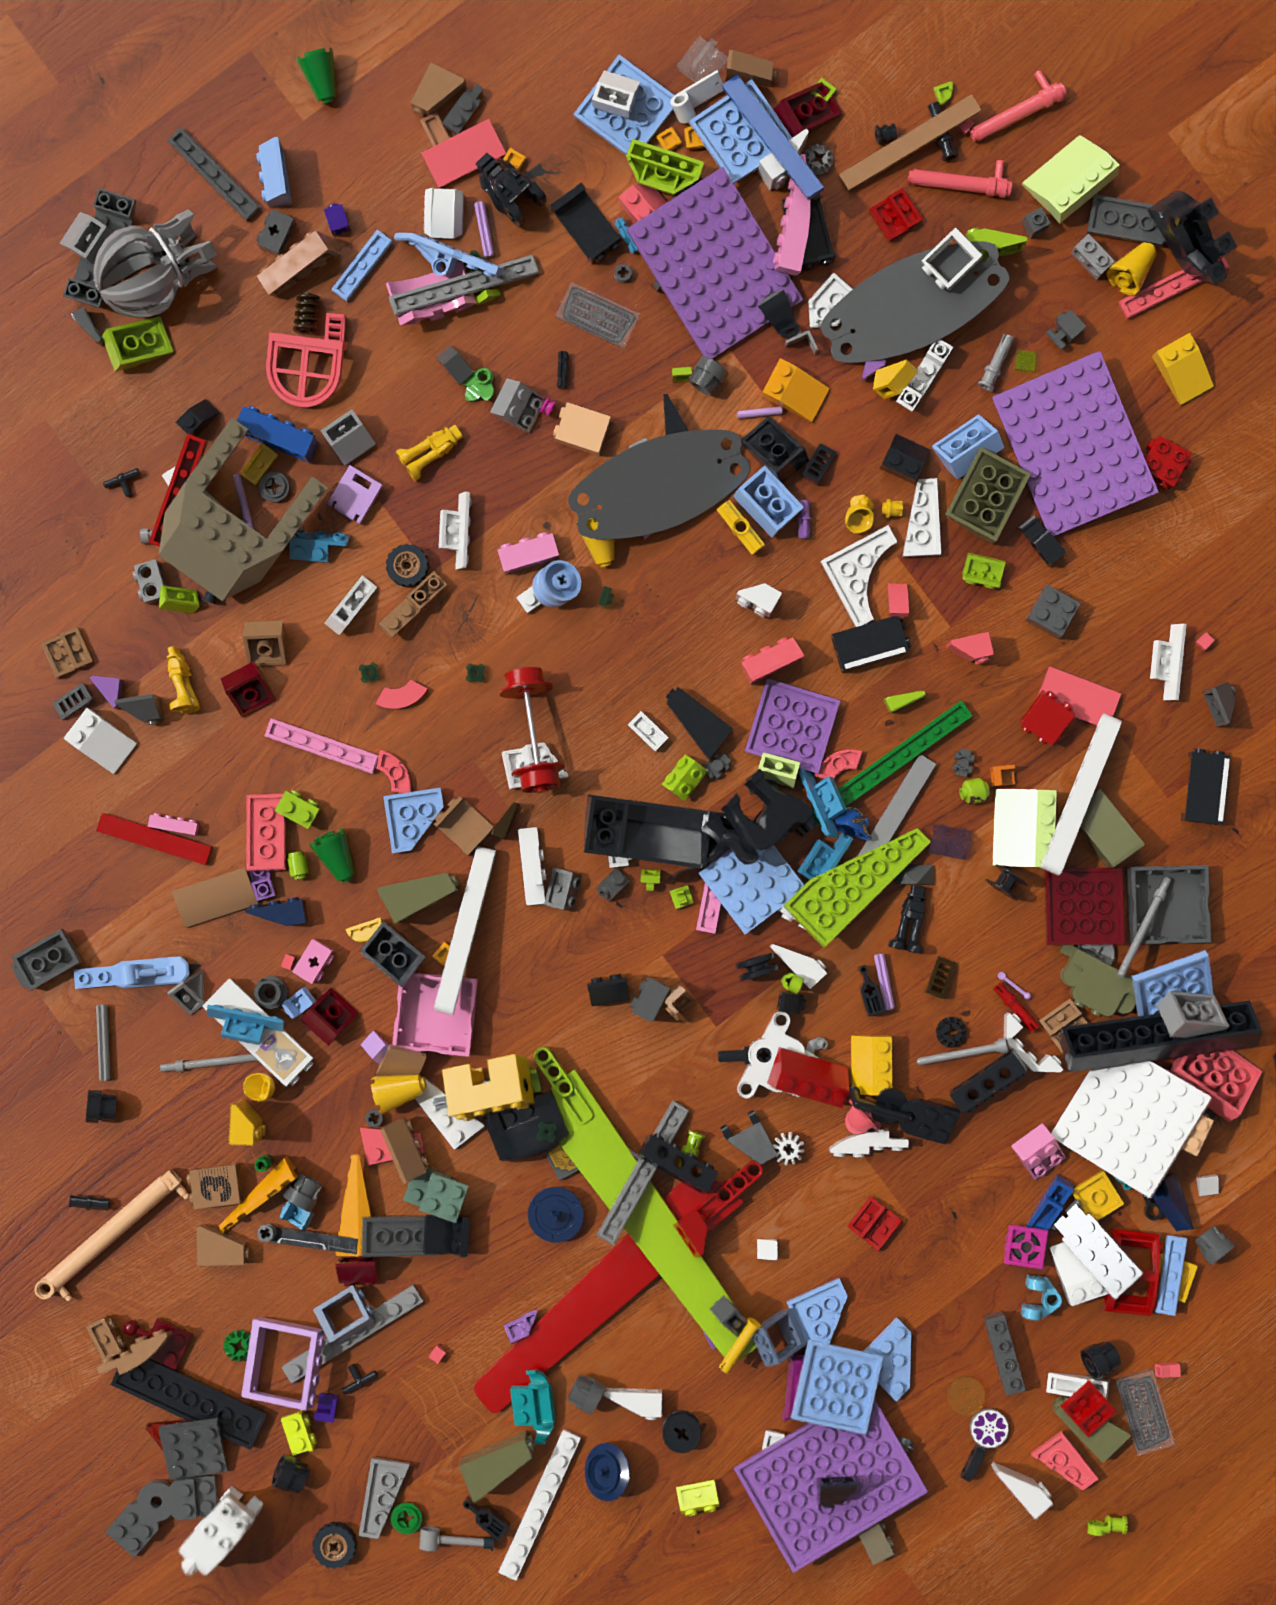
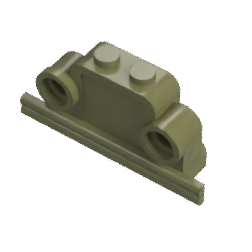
M1062 945L1059 952L1070 958L1061 969L1060 978L1063 983L1072 986L1070 995L1075 999L1074 1004L1081 1008H1084L1086 1005L1092 1009L1091 1013L1099 1017L1102 1015L1111 1016L1115 1011L1127 1014L1133 1010L1136 1000L1131 976L1126 974L1124 978H1120L1117 976L1119 970L1073 945Z

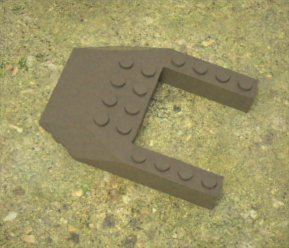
M233 418L230 419L166 510L158 554L221 601L261 582L328 489V487L312 476L268 538L204 493L249 431Z

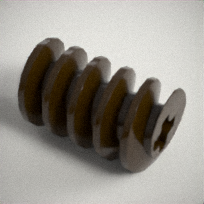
M299 293L296 297V301L299 303L295 305L297 311H295L294 315L297 318L294 319V324H296L293 327L294 332L314 335L312 330L318 327L312 325V323L318 322V319L314 318L313 315L319 314V311L314 310V307H320V304L316 303L315 300L321 299L320 296L312 293Z

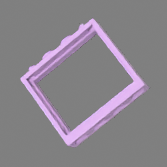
M266 1317L253 1319L241 1397L305 1411L312 1408L314 1400L317 1399L315 1392L316 1386L320 1381L318 1372L323 1361V1356L321 1355L322 1347L325 1345L323 1329ZM266 1328L311 1337L302 1401L257 1391Z

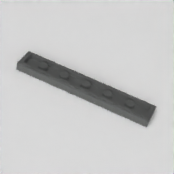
M181 127L167 140L247 222L261 209Z

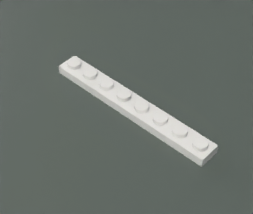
M563 1428L498 1573L515 1581L517 1580L581 1436Z

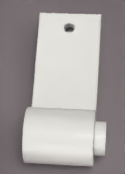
M717 70L672 97L670 103L680 123H689L696 115L695 107L723 91V82Z

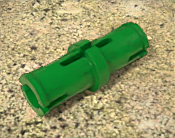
M270 1155L260 1156L255 1162V1169L259 1172L267 1171L272 1165L273 1158Z

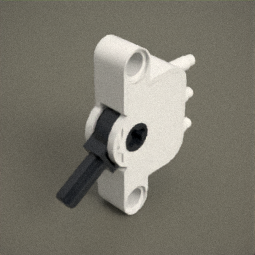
M777 1011L774 1013L762 1038L756 1039L750 1046H744V1050L718 1051L719 1062L744 1061V1064H748L737 1086V1091L741 1097H752L759 1084L771 1091L782 1092L767 1084L779 1047L818 1058L805 1050L798 1040L785 1034L790 1024V1017L785 1012ZM784 1015L786 1017L785 1024L778 1025L776 1023L777 1016ZM763 1049H765L766 1053H769V1055L765 1056V1059L758 1056L759 1053H762ZM744 1084L751 1085L750 1093H742L741 1086Z

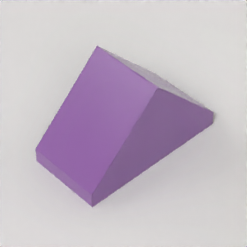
M100 676L90 677L110 705L118 710L120 707L115 704L114 700L122 699L124 680Z

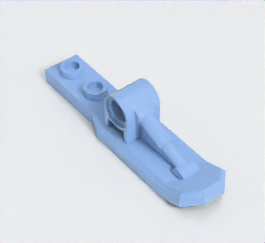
M395 233L394 239L397 241H409V244L414 245L431 263L433 272L439 276L452 275L458 260L468 263L467 267L473 270L483 269L484 274L491 277L502 275L504 270L503 267L422 234ZM442 263L446 264V270L444 272L441 271Z
M182 956L122 961L109 967L75 969V989L113 985L121 988L178 984L188 978L190 970L189 963Z

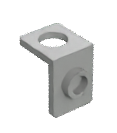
M809 330L803 333L799 331L785 341V346L788 347L807 338L814 355L818 352L816 343Z

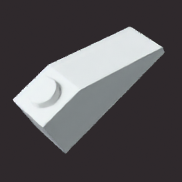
M362 575L324 624L340 635L377 587Z
M774 944L769 946L796 975L804 978L803 983L809 989L827 974L824 970L826 966L819 959L815 961L810 957Z
M605 1388L604 1390L605 1397L642 1417H646L648 1420H656L657 1417H661L662 1390Z

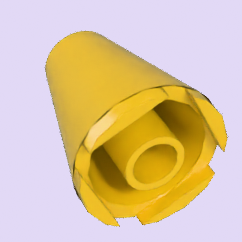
M1142 243L1111 265L1107 271L1110 283L1114 287L1116 285L1120 287V292L1123 294L1136 295L1140 291L1157 255L1155 246L1151 243Z
M591 518L587 521L586 525L589 530L594 531L598 528L596 519ZM582 536L596 564H600V567L612 564L611 561L614 560V539H592Z
M420 1075L375 1076L371 1078V1080L375 1081V1083L371 1084L375 1105H380L381 1110L378 1111L381 1115L424 1094L425 1089H427L426 1080L421 1078Z

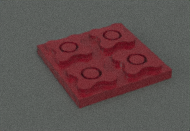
M1063 868L1059 876L1044 870L1046 945H1125L1122 868Z

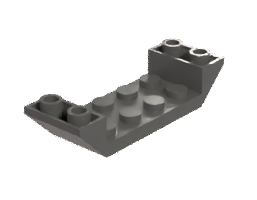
M99 188L93 207L96 209L94 218L106 225L112 233L131 225L134 226L136 200ZM80 258L74 279L68 278L63 297L101 308L105 302L97 291L94 282L95 261L93 264H90Z

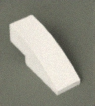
M1049 1372L1046 1392L1071 1396L1089 1380L1107 1400L1110 1380L1103 1378L1095 1380L1090 1376Z

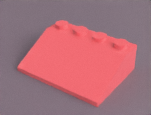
M1232 1049L1179 1056L1173 1062L1169 1073L1212 1097L1207 1107L1227 1122H1230L1241 1115L1262 1071Z

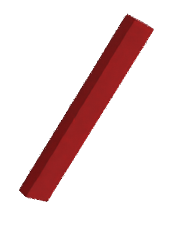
M105 813L101 814L96 829L97 832L203 865H207L212 850L211 846Z

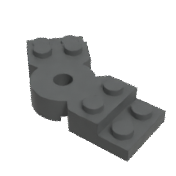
M216 1474L178 1478L172 1484L165 1479L149 1481L139 1492L137 1500H132L106 1530V1533L135 1557L161 1527V1521L167 1519L170 1515L176 1520L196 1519L199 1516H208L218 1505ZM154 1497H160L162 1504H157L154 1501Z

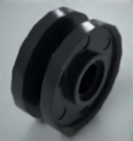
M774 952L749 958L735 964L737 969L746 968V972L739 976L740 981L763 976L778 970L777 964L768 965L767 962L775 958Z

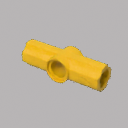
M730 500L716 510L751 555L765 546L749 525L748 520L740 514ZM742 523L745 525L746 530L739 532L735 526Z

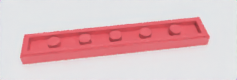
M1223 256L1219 261L1224 264L1226 270L1229 268V265ZM1182 269L1139 291L1136 295H1131L1119 301L1118 304L1126 319H1129L1204 280L1201 277L1191 276Z

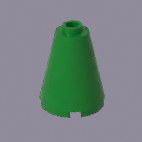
M325 48L304 53L305 57L300 59V55L297 56L296 61L317 101L322 102L323 105L334 102L336 86L333 49L329 48V52H326Z
M342 827L338 828V833L330 831L314 839L315 843L310 842L309 845L334 878L345 883L353 879L352 875L355 874L346 831Z

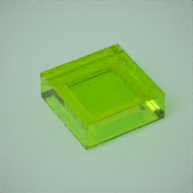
M1017 350L1014 370L1034 372L1036 352Z

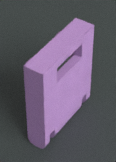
M349 465L327 505L332 507L336 501L335 510L353 521L359 515L356 523L361 524L384 485ZM357 475L372 483L369 489L355 482Z

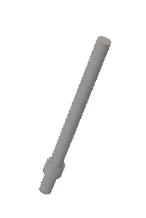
M1164 877L1159 889H1156L1153 895L1154 900L1117 973L1118 977H1125L1160 903L1165 900L1166 891L1172 881L1170 878Z
M252 1054L186 1062L178 1060L175 1063L160 1064V1071L176 1070V1072H183L185 1069L259 1060Z

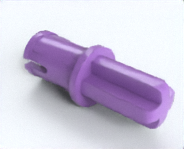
M799 500L804 508L799 512V517L797 518L798 537L808 539L810 537V521L812 520L810 517L811 501Z

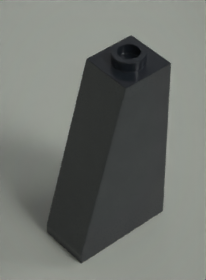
M679 687L676 690L672 688L665 697L668 699L666 702L667 706L704 756L710 760L733 728Z

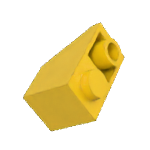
M904 360L876 370L873 390L883 399L898 395L918 373V369L908 360Z

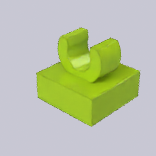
M641 869V883H646V891H654V883L660 884V870Z
M688 885L670 891L675 909L694 903Z

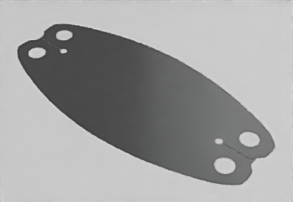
M980 241L970 242L978 251L982 249L987 250L989 258L985 262H978L950 291L946 288L942 290L935 283L937 279L932 274L928 276L922 269L924 265L921 261L933 249L901 259L864 280L844 296L827 313L821 323L822 333L832 343L830 350L833 358L844 363H855L898 356L932 344L966 324L996 299L1009 281L1007 270L1001 267L997 260L999 252L995 244ZM958 244L948 245L930 264L949 283L972 258ZM975 271L979 272L977 276L973 274ZM997 274L1000 278L999 284L996 286L989 285L987 281L989 275ZM833 319H839L842 323V327L837 331H833L830 328V322ZM851 329H855V333L852 334ZM843 343L852 345V352L850 354L844 355L841 353L840 347Z
M728 430L678 432L642 442L614 456L585 477L568 497L571 510L576 512L578 516L577 527L580 534L592 539H619L643 536L675 527L705 512L736 489L750 471L747 458L743 457L740 452L742 444L739 435ZM724 438L732 441L730 450L722 449L721 441ZM718 459H721V460H722V462H721L720 464L717 463V460H718ZM733 463L741 466L740 474H731L730 466ZM585 493L588 495L589 502L586 505H580L577 502L579 494ZM598 505L602 506L601 510L597 508ZM591 518L596 519L598 522V528L594 531L589 530L586 525L587 521Z

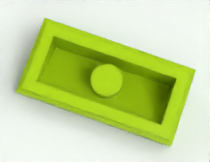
M161 586L160 609L193 614L200 607L197 590Z

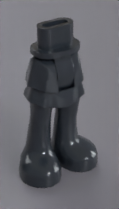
M911 885L910 893H907V898L901 906L903 909L900 912L901 919L895 938L889 940L888 947L905 950L909 921L913 919L906 951L917 954L924 953V947L919 943V937L925 913L927 912L926 901H924L927 900V897H925L926 888Z

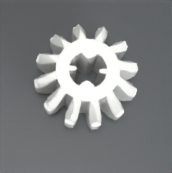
M789 1132L788 1138L785 1137L784 1133H781L782 1140L775 1137V1141L779 1144L772 1145L774 1149H778L776 1150L777 1155H780L777 1158L778 1162L785 1158L784 1164L788 1165L789 1159H791L792 1164L796 1163L794 1157L799 1160L802 1159L798 1152L804 1153L805 1150L798 1147L804 1145L803 1141L797 1142L799 1139L798 1135L792 1139V1132ZM786 1144H790L791 1148H793L790 1153H786L785 1149H783L784 1146L787 1147Z

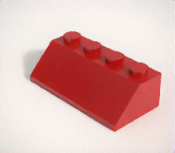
M779 1047L767 1084L783 1092L843 1109L849 1093L848 1067Z

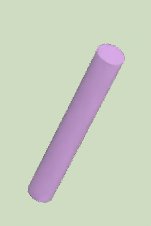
M234 475L233 479L244 522L254 529L241 475Z

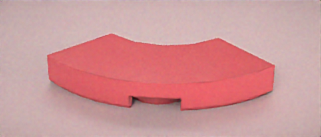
M412 680L400 689L385 687L376 705L388 709L404 708L419 701L428 689Z
M380 750L376 769L383 771L389 777L391 791L397 793L411 792V779L404 764L394 755Z
M842 750L830 755L821 763L819 773H815L814 776L821 779L830 776L834 779L843 770H857L863 751Z

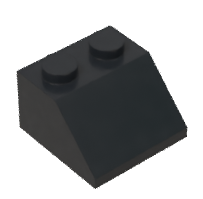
M895 434L880 469L915 484L930 449Z

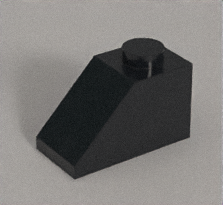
M205 399L189 408L176 423L187 434L197 437L220 412Z
M780 991L777 1010L801 1014V1010H805L806 999H803L804 995Z

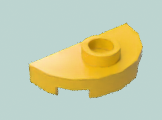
M380 917L345 930L354 941L366 943L381 925L383 918Z

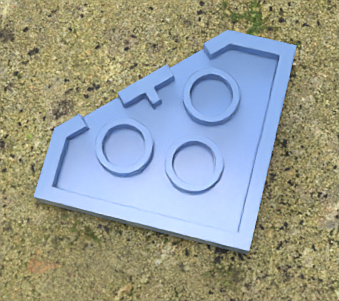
M441 787L383 796L392 853L410 851L416 845L444 807Z
M840 1278L786 1301L788 1307L792 1308L807 1344L808 1339L830 1344L841 1311L848 1297Z
M895 1318L864 1352L883 1356L878 1383L897 1402L910 1388L911 1332L898 1318Z

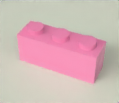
M540 533L537 535L538 538L531 540L530 537L524 538L515 545H512V543L501 545L498 553L504 573L508 574L560 558L553 533Z

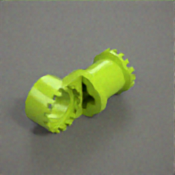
M788 973L783 975L781 983L788 991L798 994L804 978L794 973ZM791 976H793L792 980L790 981L791 983H789V986H787L788 983L785 981L786 978L790 979Z
M1106 1515L1105 1522L1097 1520L1095 1522L1094 1520L1092 1522L1088 1521V1534L1104 1536L1105 1533H1110L1111 1531L1127 1534V1517L1113 1518L1110 1515Z

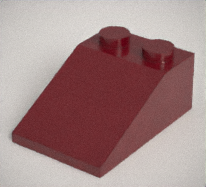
M822 82L782 99L773 109L792 138L806 128L809 131V135L843 114L833 96L827 102L823 99L830 91ZM816 90V92L822 97H815L813 94H811V92Z

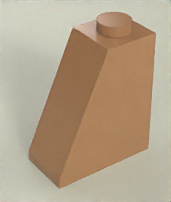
M729 50L725 82L738 74L744 84L752 79L758 86L770 87L771 80L775 81L777 69H773V61Z
M430 63L411 101L413 112L422 117L435 113L465 89V79Z
M205 1224L197 1226V1266L244 1265L250 1259V1248H247V1242L222 1233Z

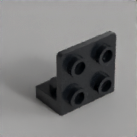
M426 1215L423 1253L454 1254L459 1257H468L470 1218L458 1215L457 1221L454 1223L434 1215Z

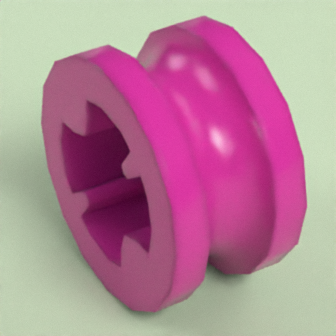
M547 397L540 409V413L545 412L546 416L549 417L556 405V401L552 402Z

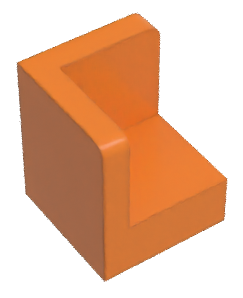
M1016 765L990 767L992 787L1014 785V769H1016Z

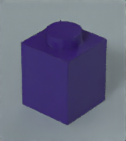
M331 204L327 209H324L333 236L351 231L342 204Z

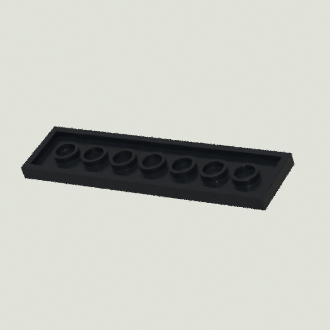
M151 1359L120 1375L117 1369L110 1384L189 1422L218 1418L221 1436L250 1450L268 1414L264 1410Z

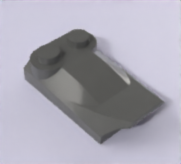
M60 929L12 957V970L22 988H28L31 991L70 968L77 966L82 961L80 953L69 934L64 929Z

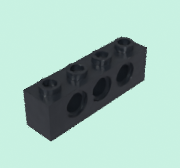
M1013 1048L1009 1053H1005L951 1089L949 1095L962 1113L966 1111L970 1113L983 1100L987 1102L993 1098L994 1093L998 1090L1002 1092L1010 1086L1009 1083L1013 1080L1019 1081L1026 1075L1027 1066ZM1007 1068L1011 1073L1004 1076L1000 1073V1070ZM986 1079H992L995 1082V1084L993 1086H987L984 1083V1081ZM972 1089L977 1090L979 1095L975 1097L970 1096L968 1091Z
M654 1133V1135L646 1136L637 1157L701 1194L709 1192L718 1174L717 1171L713 1170L714 1166L706 1162H699L697 1160L698 1157L691 1153L685 1154L680 1151L681 1147L674 1143H666L664 1141L665 1138L659 1134ZM659 1148L664 1149V1158L658 1155ZM677 1157L682 1161L680 1168L675 1165ZM693 1167L698 1170L697 1177H694L691 1173Z

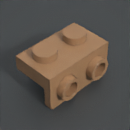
M680 985L671 990L669 996L664 1000L667 1004L665 1009L677 1021L681 1019L686 1023L687 1020L681 1012L694 999Z
M109 1315L86 1326L102 1359L120 1354L126 1349L125 1340L121 1335H118L116 1331L117 1325Z

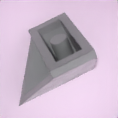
M203 969L167 992L189 1015L205 1004Z

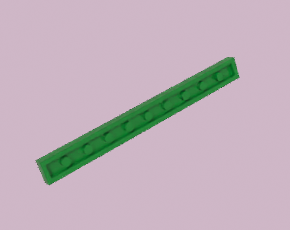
M962 700L839 787L838 790L845 806L852 803L972 717V714ZM813 813L812 816L819 822L816 825L817 828L821 825L819 819L816 817L815 813Z

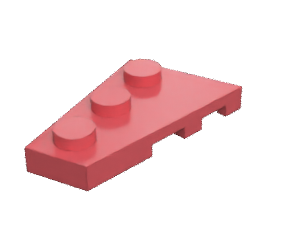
M360 1127L368 1165L393 1160L380 1129ZM412 1132L414 1138H418L422 1147L419 1149L420 1152L425 1153L421 1133Z
M1060 1431L1031 1452V1456L1041 1460L1046 1466L1063 1475L1065 1479L1081 1490L1086 1489L1098 1480V1476L1063 1431Z

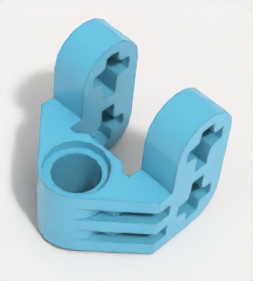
M1027 1274L1025 1282L1027 1288L1043 1291L1041 1298L1042 1306L1022 1303L1021 1315L1027 1319L1040 1320V1318H1045L1061 1305V1297L1047 1277ZM1049 1295H1056L1054 1303H1047Z

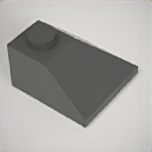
M1229 682L1203 691L1216 726L1219 727L1230 723L1235 704L1234 695L1236 693L1234 687L1229 685Z
M148 694L114 700L117 706L138 720L147 722V725L159 724L158 720H164L161 697Z

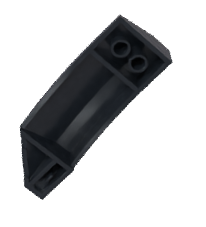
M588 794L583 853L702 869L713 858L729 848V846L719 845L708 833L703 832L701 827L715 813H718L726 829H735L727 815L721 812Z

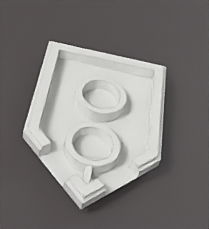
M835 273L828 278L808 301L810 328H819L827 313L853 290ZM839 319L831 320L830 327L838 326L841 321Z

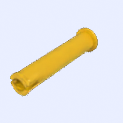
M748 1318L747 1325L723 1362L719 1365L723 1372L728 1374L731 1372V1369L757 1329L762 1327L757 1320Z

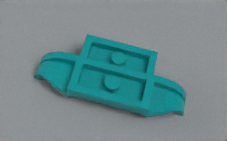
M528 1369L526 1374H529L530 1377L529 1385L512 1386L510 1388L515 1426H533V1429L537 1430L535 1444H545L556 1420L552 1383H549L545 1374L540 1370Z

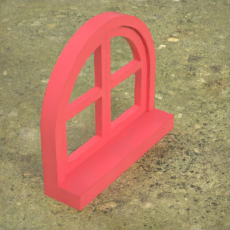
M269 332L266 371L272 389L282 400L298 407H311L325 402L335 393L340 384L344 350H348V342ZM279 346L302 349L300 371L277 368ZM310 351L333 354L331 375L308 372ZM278 372L300 375L298 396L290 393L282 385ZM307 376L329 379L328 384L320 393L311 397H305Z

